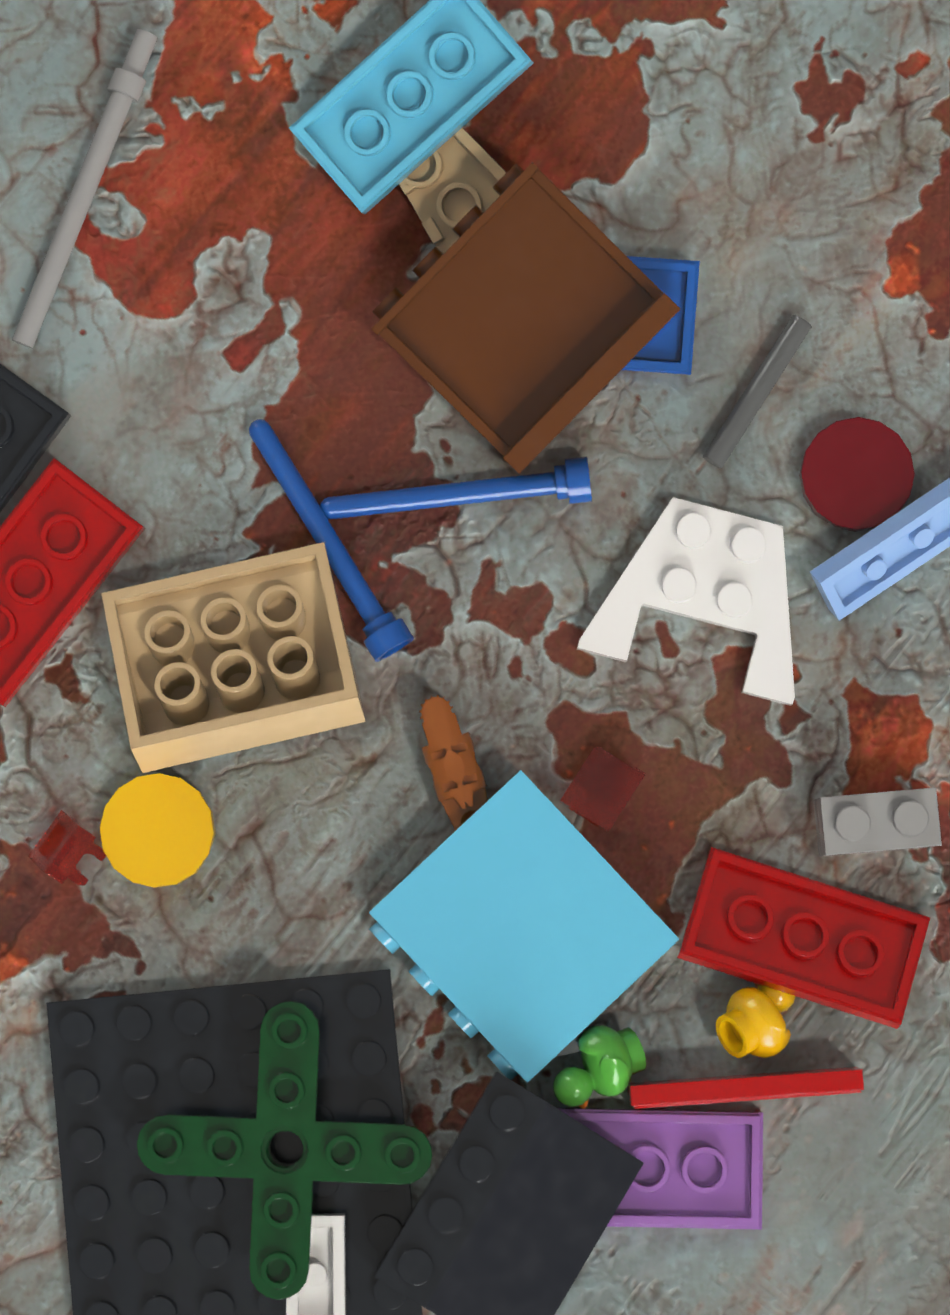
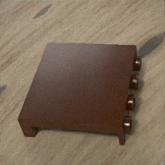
M533 162L525 170L516 163L493 186V189L500 196L485 212L475 205L456 224L452 230L460 238L445 253L434 247L412 270L420 279L404 295L395 288L373 310V313L380 320L371 328L377 335L379 334L484 436L503 455V459L519 474L681 310Z

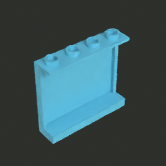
M521 770L369 912L377 921L369 928L375 937L392 954L401 947L416 963L409 970V973L431 996L440 989L455 1005L448 1012V1015L470 1038L480 1032L495 1048L487 1056L508 1079L512 1080L519 1074L527 1083L679 940L674 932Z

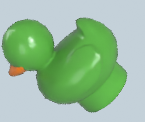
M604 1025L592 1026L584 1031L578 1042L584 1069L574 1066L564 1068L558 1072L554 1079L553 1092L557 1100L562 1104L570 1107L579 1106L581 1109L587 1107L593 1090L607 1097L617 1096L622 1093L630 1083L631 1076L644 1071L646 1068L645 1053L636 1033L629 1027L615 1031Z

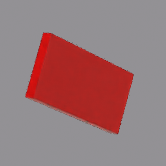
M53 458L0 526V704L4 707L9 704L145 530L141 524L55 458Z
M711 847L677 958L898 1029L902 1024L930 917Z

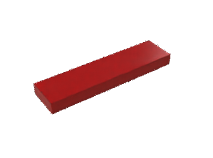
M858 1067L634 1082L628 1084L629 1104L634 1109L861 1093V1090H864L863 1069Z

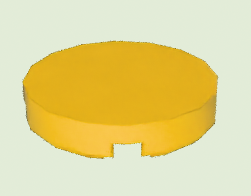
M161 773L138 776L119 787L105 805L100 824L102 848L113 868L131 882L153 888L177 885L196 874L209 856L216 834L213 812L202 793L181 778Z

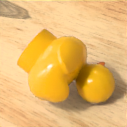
M754 983L755 988L745 987L737 990L728 1001L726 1013L719 1016L716 1020V1033L724 1049L736 1058H742L747 1054L768 1058L780 1053L786 1047L791 1037V1032L786 1029V1023L781 1012L787 1011L793 1005L796 996Z

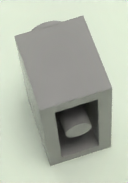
M936 788L820 797L814 800L819 857L927 848L942 845Z

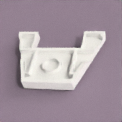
M673 497L579 639L577 650L626 662L641 606L654 608L755 635L756 638L741 693L789 706L793 705L795 690L783 526Z

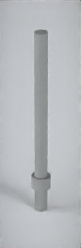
M137 29L122 68H115L107 87L111 95L12 337V341L33 349L132 102L138 103L143 92L146 80L142 76L158 39L150 32Z

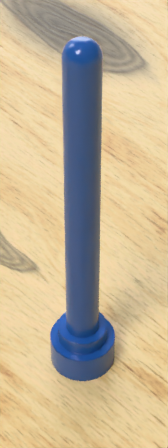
M263 419L253 421L249 427V434L316 544L325 543L330 567L365 622L366 626L362 630L367 638L364 640V644L375 662H378L395 654L414 640L402 618L396 620L392 612L385 613L270 424Z
M586 456L565 459V465L554 466V472L333 496L325 498L321 502L320 507L327 519H340L557 494L558 500L569 498V503L575 504L592 502L588 459Z

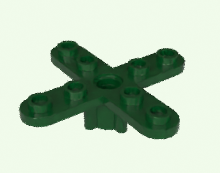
M295 1001L277 1004L263 1018L260 1029L256 1118L161 1115L145 1124L139 1132L137 1140L138 1156L143 1164L155 1173L163 1175L253 1179L250 1276L252 1283L260 1293L276 1300L290 1298L298 1293L308 1278L310 1269L313 1181L410 1184L424 1176L430 1168L433 1156L431 1143L427 1136L414 1126L390 1123L316 1120L320 1045L319 1021L313 1010L305 1004ZM289 1131L299 1136L303 1145L301 1158L289 1164L278 1161L273 1156L270 1146L275 1134Z

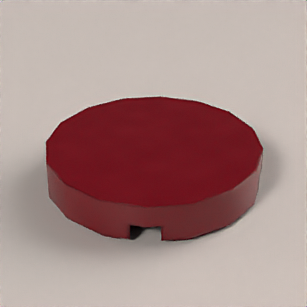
M855 417L836 421L816 435L804 453L799 476L803 497L816 516L835 527L858 532L874 529L902 509L911 495L915 472L911 452L898 433L880 421Z

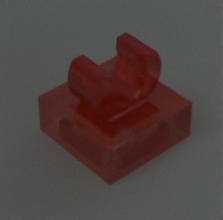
M61 810L28 857L44 873L61 884L68 877L75 884L86 885L89 880L76 869L77 863L85 854H92L101 861L105 859L106 854L94 842L96 837L89 830Z

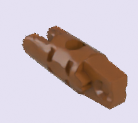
M437 695V697L431 696L430 699H425V703L421 704L422 709L419 710V713L422 715L420 719L424 721L422 726L428 745L422 747L421 750L425 763L433 775V787L438 802H441L456 831L488 801L486 793L487 783L483 771L476 761L475 747L470 732L461 733L456 715L451 711L453 706L449 705L450 701H446L445 697L440 698Z

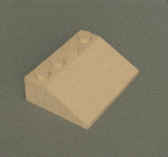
M324 542L101 593L130 748L142 773L366 722Z

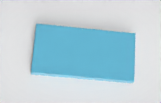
M429 0L292 124L289 129L360 212L366 214L534 62L480 0Z

